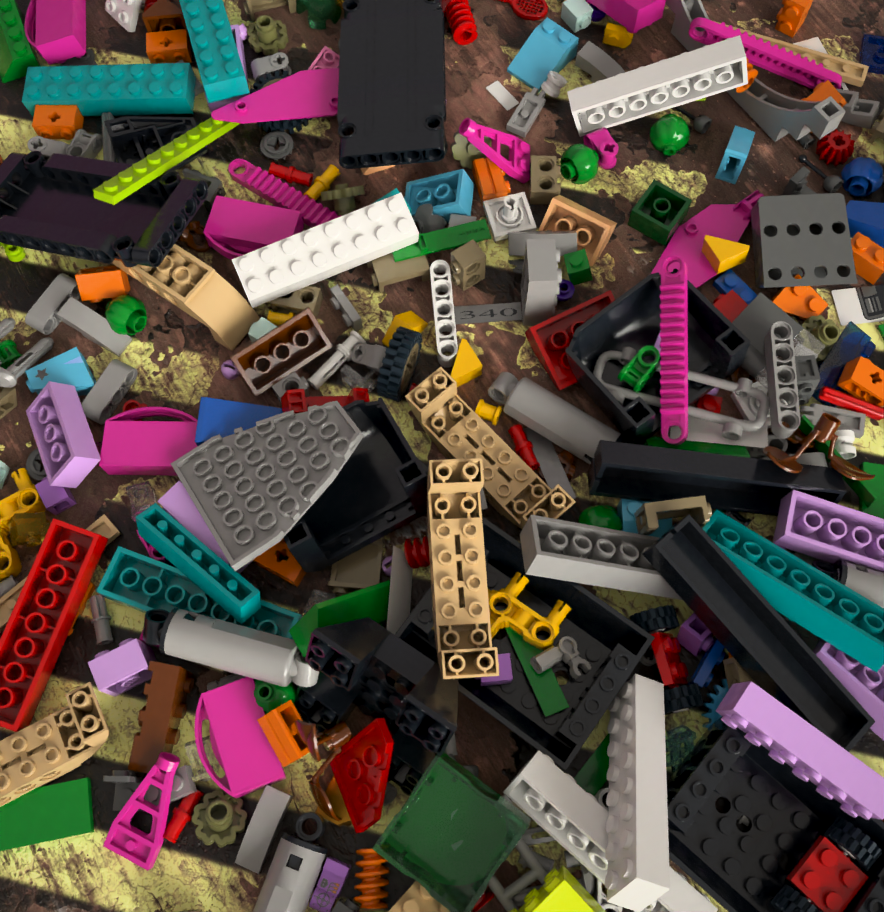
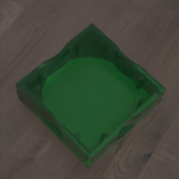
M443 753L442 756L437 754L414 787L406 803L394 816L372 849L403 874L418 881L434 899L449 911L471 912L486 890L496 870L507 859L529 827L531 818L446 753Z

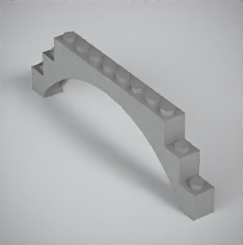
M666 0L665 4L676 14L671 33L689 52L705 46V44L693 40L688 33L693 19L697 17L709 19L701 0ZM701 27L695 28L697 31H705V29ZM756 78L751 86L742 93H737L735 88L727 90L729 95L774 142L787 134H790L797 141L811 131L821 139L838 127L846 112L831 96L823 101H803L778 93Z

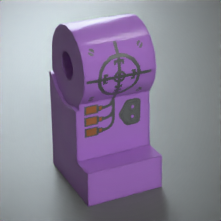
M331 856L327 857L309 907L319 912H331L337 898L341 894L352 866Z

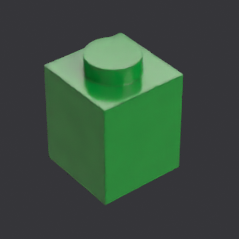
M585 249L563 255L567 273L573 285L593 280Z

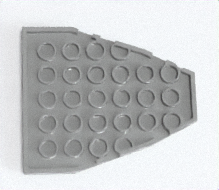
M338 401L328 402L322 406H310L308 411L295 414L293 410L257 421L256 426L247 430H243L242 427L234 429L235 434L223 438L220 434L213 436L171 463L235 571L279 543L334 481L362 440L363 435Z

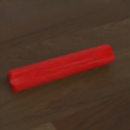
M824 386L819 391L818 397L821 400L854 412L866 414L867 417L878 421L884 419L883 407Z

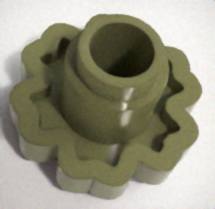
M268 15L258 17L256 23L251 24L247 31L250 48L256 53L263 52L264 55L277 53L278 49H284L289 41L286 25L281 20L274 21Z
M459 129L454 133L455 142L450 147L454 159L459 160L462 167L472 169V161L480 158L486 159L487 156L471 144L466 137L461 135ZM484 136V142L491 147L492 139Z
M348 183L335 185V190L321 192L322 201L333 200L338 216H343L355 211L356 203L354 196L365 194L364 186L348 187Z
M822 315L807 318L801 324L804 329L797 335L796 339L801 345L818 355L816 362L831 359L834 353L840 351V345L842 344V339L839 337L840 330L833 320L825 321Z
M221 790L205 794L203 798L204 803L197 804L194 807V814L192 816V824L197 827L195 831L196 837L207 846L215 842L218 847L222 848L227 844L234 843L236 841V833H242L245 830V823L247 821V813L242 810L243 800L240 797L236 799L228 793L224 795Z

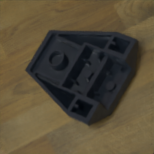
M124 116L104 121L117 162L132 165L197 126L194 117ZM206 146L166 171V173L176 171L207 153Z

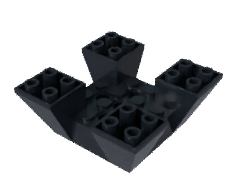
M369 617L314 629L311 633L305 661L308 662L312 669L322 673H319L317 683L314 686H298L294 705L302 720H308L316 724V729L322 732L341 721L346 722L356 706L367 716H372L374 719L384 718L389 731L395 733L392 736L394 746L388 781L392 780L400 786L406 795L414 796L433 769L435 752L442 756L457 729L459 678L443 679L437 663Z

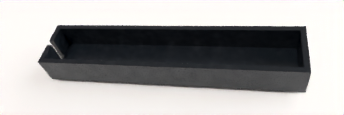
M605 440L599 441L594 458L587 471L589 495L648 502L705 495L706 502L710 503L711 509L778 516L781 499L792 490L836 504L840 502L847 492L842 474L831 467L801 464L803 466L801 472L791 473L777 466L772 460Z
M690 514L675 523L643 553V556L750 677L768 694L848 752L875 723V720Z

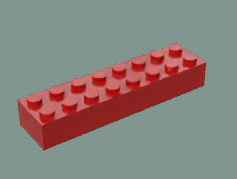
M53 518L0 638L1 727L18 732L30 725L108 538Z

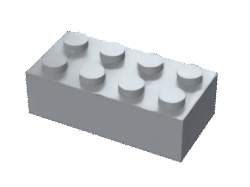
M555 238L526 239L520 286L523 326H535L555 316L559 283L562 281L561 268H558L560 248H556Z

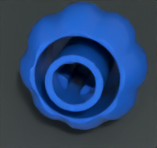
M857 157L844 166L841 173L842 186L854 196H868L881 187L884 173L883 168L873 158Z

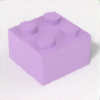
M129 638L120 642L119 647L111 651L99 652L94 656L95 659L88 662L98 690L116 697L150 680L153 671L148 670L149 662H157L151 646L137 638Z

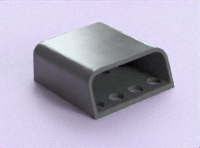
M843 194L762 196L759 198L751 210L756 288L858 284ZM799 274L802 278L795 279L793 275Z

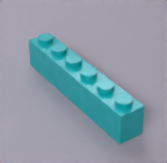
M154 503L136 516L139 535L238 622L244 623L261 608L260 591L159 505Z

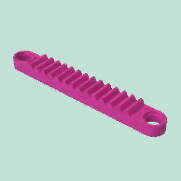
M697 17L691 21L688 33L695 41L711 45L740 35L746 58L749 61L748 63L811 89L827 80L834 82L835 85L833 86L836 89H841V75L824 68L822 63L816 65L815 60L809 62L806 56L802 59L799 53L795 56L793 51L786 52L784 47L779 49L777 44L771 46L770 41L764 43L762 38L757 40L755 35L749 37L746 31L742 34L739 28L733 30L732 25L726 27L724 22L718 24L703 17ZM701 27L704 28L705 31H697L695 28Z
M235 159L228 166L231 178L235 182L276 207L301 211L303 223L311 228L340 217L335 211L331 212L328 207L324 208L320 202L319 204L316 203L308 195L304 196L300 190L296 191L293 186L289 187L280 178L276 179L273 174L269 175L266 170L263 171L261 167H256L244 159ZM239 167L245 168V171L241 174L234 172Z
M674 254L667 256L661 264L660 413L662 438L671 445H680L688 437L687 264L681 256ZM673 262H679V271L674 274L669 273V265ZM673 426H678L681 429V435L677 439H671L668 434Z

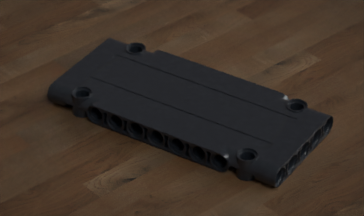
M345 0L342 4L344 18H341L337 112L338 134L340 137V166L346 169L442 160L445 157L446 137L444 122H446L445 33L442 0Z
M33 151L29 154L13 152L0 165V242L106 264H112L114 260H118L125 267L129 268L138 264L156 268L162 263L207 198L208 185L204 180L182 179L177 171H169L158 176L117 204L112 205L95 199L93 189L118 175L119 172H123L131 167L132 164L53 153L46 160L40 151Z

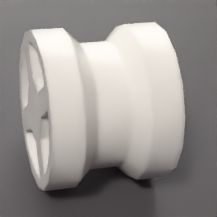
M550 71L547 75V81L542 83L541 88L548 95L557 98L560 94V89L566 85L567 81L559 73Z

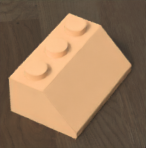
M558 195L552 198L538 231L575 230L577 232V251L585 249L589 265L593 267L609 242L617 223Z

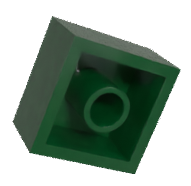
M654 179L632 209L628 225L665 246L686 217L692 200Z

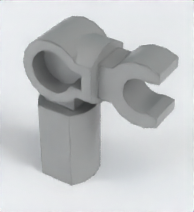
M569 636L562 637L555 646L549 647L530 659V664L537 674H541L561 662V660L570 666V674L575 680L581 676L577 667H581L585 673L591 670L589 662L579 656L580 652L577 649L576 641Z

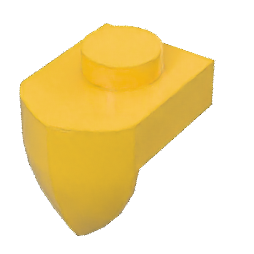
M607 22L603 43L626 48L631 44L634 33H629L624 26Z

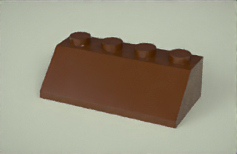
M307 307L231 356L230 359L250 393L257 397L333 346L312 311Z

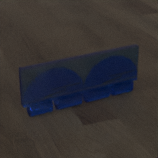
M852 321L847 324L837 342L818 368L821 380L812 397L822 405L837 408L838 405L821 400L818 397L820 389L827 386L846 393L847 391L837 385L846 363L859 356L869 359L876 348V345L870 341L872 338Z

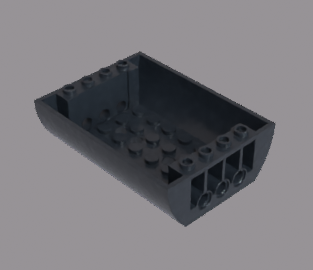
M483 517L488 589L491 591L505 589L515 573L519 572L522 574L521 577L524 575L528 578L529 583L526 584L517 599L542 617L548 616L557 600L564 602L563 607L565 604L569 605L571 611L559 625L560 632L554 639L552 646H555L562 637L569 636L573 638L577 643V649L580 652L579 656L589 662L591 670L585 673L581 667H577L581 676L575 680L570 674V666L565 664L563 660L551 667L554 674L562 671L568 677V682L565 685L559 686L569 708L545 718L506 632V636L501 640L493 637L492 647H497L498 654L510 653L512 682L480 686V679L475 680V677L459 678L458 691L535 749L548 755L555 764L566 771L655 637L578 583L526 575L521 543ZM430 587L395 635L439 665ZM499 602L494 606L498 611L508 607L503 602ZM539 631L536 634L540 640H546L550 637L546 631Z
M721 718L715 721L667 781L669 859L728 912H779L771 904V901L785 884L791 886L804 896L786 878L820 835L824 836V833L835 819L840 817L862 830L861 832L868 835L870 840L874 841L882 852L869 871L859 868L869 878L843 912H884V822L880 819L870 818L866 820L861 816L854 818L840 808L841 803L834 798L830 800L816 791L818 786L810 780L805 782L792 773L793 768L785 762L780 764L768 755L770 752L762 745L758 747L749 742L744 737L746 733L738 727L736 729L729 727ZM719 797H723L727 802V809L723 813L718 812L715 807V802ZM744 815L749 823L748 828L741 832L737 828L736 821L740 816ZM783 854H788L791 858V865L788 869L784 870L780 866L779 859Z

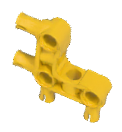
M25 468L17 469L19 474L16 471L11 473L19 489L18 492L0 500V581L8 578L10 575L16 577L22 568L16 549L12 548L7 537L10 528L25 520L30 521L46 510ZM33 498H36L35 502L32 505H29L30 501ZM9 561L8 567L3 570V565Z
M519 572L515 573L505 589L502 588L499 591L488 589L492 639L500 628L510 627L523 636V640L540 650H546L553 645L554 639L560 632L559 625L571 611L569 605L565 604L563 607L564 602L557 600L548 616L542 617L520 602L517 597L526 584L529 583V580L524 575L521 577L522 574ZM499 602L508 605L503 611H498L494 608ZM539 631H546L550 637L546 640H540L536 637V634Z

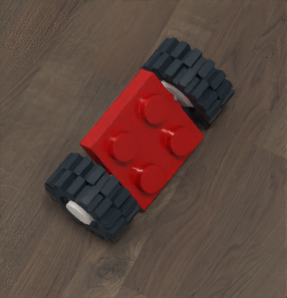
M659 606L631 615L629 618L632 622L655 637L651 645L664 686H669L668 690H664L665 715L683 712L704 705L698 684L685 685L688 684L686 679L688 677V670L685 663L680 660L679 652H681V647L678 639L673 637V634L664 633L680 626L674 606Z
M837 817L824 833V836L820 835L786 878L804 896L791 886L785 884L771 901V904L779 912H843L869 878L859 868L869 871L882 854L881 849L877 847L874 841L870 840L868 835L863 834L862 830L858 827L856 828L852 823Z

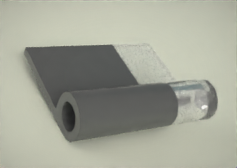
M760 292L732 324L751 341L744 362L740 367L768 389L764 338L773 323L784 321L791 326L795 356L815 355L816 357L826 346ZM776 355L780 360H784L780 355ZM778 377L780 381L786 382L784 378Z

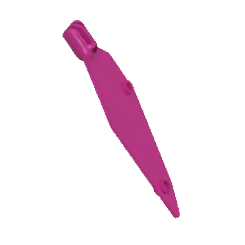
M339 68L299 71L214 110L211 113V117L214 120L245 124L335 116L338 112Z
M756 190L737 204H711L686 221L675 231L651 274L659 272L660 275L663 260L667 256L674 254L681 256L686 262L687 280L696 288L706 283L717 273L702 252L705 235L739 242L751 221L752 208L759 198L764 195ZM671 263L668 267V272H673V269L679 271L680 263Z

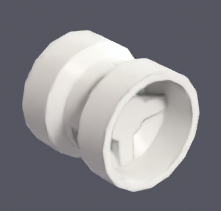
M837 430L835 435L838 438L834 446L836 451L845 460L856 457V447L853 446L855 441L854 431Z

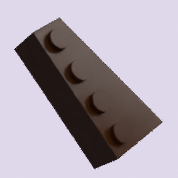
M155 661L149 662L148 670L153 671L151 681L145 683L143 694H146L147 703L139 711L138 725L141 727V732H137L134 736L128 770L147 774L156 764L161 752L172 753L173 746L177 745L180 738V729H178L180 720L185 717L187 712V703L185 701L187 694L191 693L194 685L193 673L180 666Z

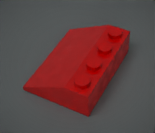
M611 290L530 327L525 332L534 354L558 391L578 382L569 366L565 350L569 347L573 334L579 326L615 301Z

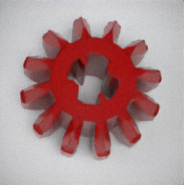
M835 129L818 140L816 154L820 155L819 160H826V165L830 162L834 166L839 163L844 164L854 152L855 141L851 140V134L846 135L844 130L838 132Z

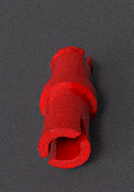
M274 162L270 164L269 175L273 174L275 177L285 179L287 183L295 182L307 187L311 186L313 181L312 173L296 170L294 166L286 167Z
M514 425L508 430L515 445L514 450L534 471L540 467V464L532 450L533 444L531 441H528L522 425Z
M197 790L183 797L178 807H174L172 810L174 814L163 834L165 839L176 843L188 821L191 822L194 807L198 804L204 793Z

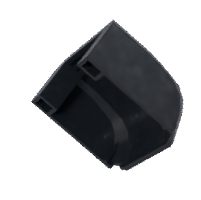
M673 269V272H669V273L674 274V273L678 272V270H677V269ZM659 272L648 275L579 326L573 334L569 347L565 350L569 366L581 387L631 444L643 443L661 429L660 407L646 404L640 396L635 400L625 398L622 406L593 375V371L599 356L606 351L622 352L624 347H631L636 350L637 354L644 346L654 347L661 330V274L659 275ZM687 280L688 370L725 380L743 364L751 341ZM653 356L644 357L646 359H650L653 361L655 360ZM617 360L607 361L602 374V380L612 385L631 390L634 389L624 380L620 381L617 379L625 365H622ZM655 371L639 392L661 398L660 372ZM688 380V405L691 406L715 387Z
M382 398L372 402L356 400L342 407L359 428L363 438L334 481L284 537L288 549L305 572L321 571L427 514L428 476Z

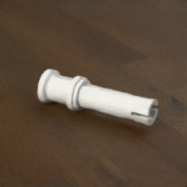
M352 330L350 336L342 344L336 346V352L307 379L308 383L318 390L345 361L352 360L351 354L354 347L358 343L367 344L366 341L356 331Z

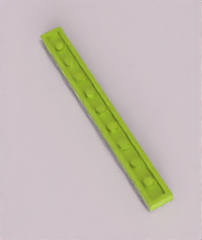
M212 117L180 137L175 138L167 145L147 155L144 159L134 163L123 172H119L118 175L103 182V184L93 189L94 198L112 205L117 204L241 123L214 120Z

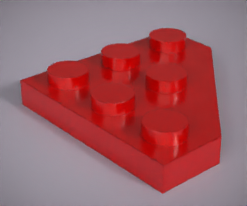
M376 718L341 747L342 752L337 754L330 763L356 833L366 831L381 819L394 746L393 738L384 718Z

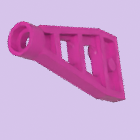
M465 118L462 121L459 133L466 137L471 144L509 176L523 184L530 180L529 144L514 135L479 125L470 118ZM484 136L492 139L491 147L484 142ZM500 143L509 147V161L500 154Z
M161 752L159 754L156 764L151 768L114 819L103 844L104 847L147 871L153 868L164 841L163 834L166 828L174 774L180 762L179 757L168 752ZM151 784L162 791L158 806L144 799V795ZM138 809H142L152 815L153 821L149 834L137 829L130 823Z

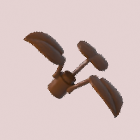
M827 413L821 415L815 427L807 436L797 428L790 437L786 438L791 442L802 445L795 455L789 456L784 451L772 446H767L763 449V453L777 466L791 473H799L802 471L803 466L795 460L807 447L812 448L815 446L816 443L813 440L816 439L821 443L831 440L828 458L831 460L829 464L836 471L847 478L858 481L870 480L875 477V475L868 474L845 459L834 455L835 441L838 438L835 432L841 422L836 417ZM782 422L785 427L790 428L787 422Z
M297 719L294 721L297 732L304 745L307 746L310 755L317 763L321 761L318 745L323 743L327 751L333 749L331 755L315 773L312 780L309 781V786L319 808L330 818L340 821L342 819L335 815L326 793L319 784V777L335 756L342 752L340 747L353 738L352 733L344 721L316 733V724L306 723Z

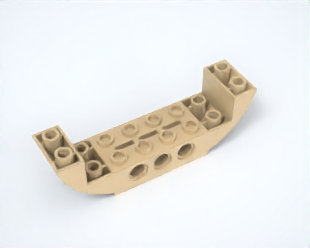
M176 244L173 245L162 263L156 268L139 264L129 268L125 267L118 260H114L112 264L100 263L103 266H117L207 326L215 341L230 351H233L248 334L251 325L260 319L246 299L215 272L212 267Z
M439 367L405 395L416 419L438 447V450L447 459L482 458L485 499L501 515L505 516L519 528L523 529L530 515L558 519L576 503L559 484L551 489L457 395V382L442 367Z
M482 458L429 460L427 531L433 626L439 668L443 679L499 676L497 647H492L480 497V491L484 485Z
M91 682L65 694L68 706L0 741V807L81 766V763L90 758L106 742L109 736V729Z

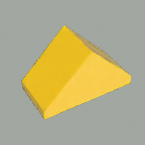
M705 235L702 252L715 272L719 274L744 263L750 245Z
M413 311L395 315L382 343L389 348V341L400 326L421 333L428 326V323Z
M463 338L450 375L457 382V387L482 375L480 360L468 341Z

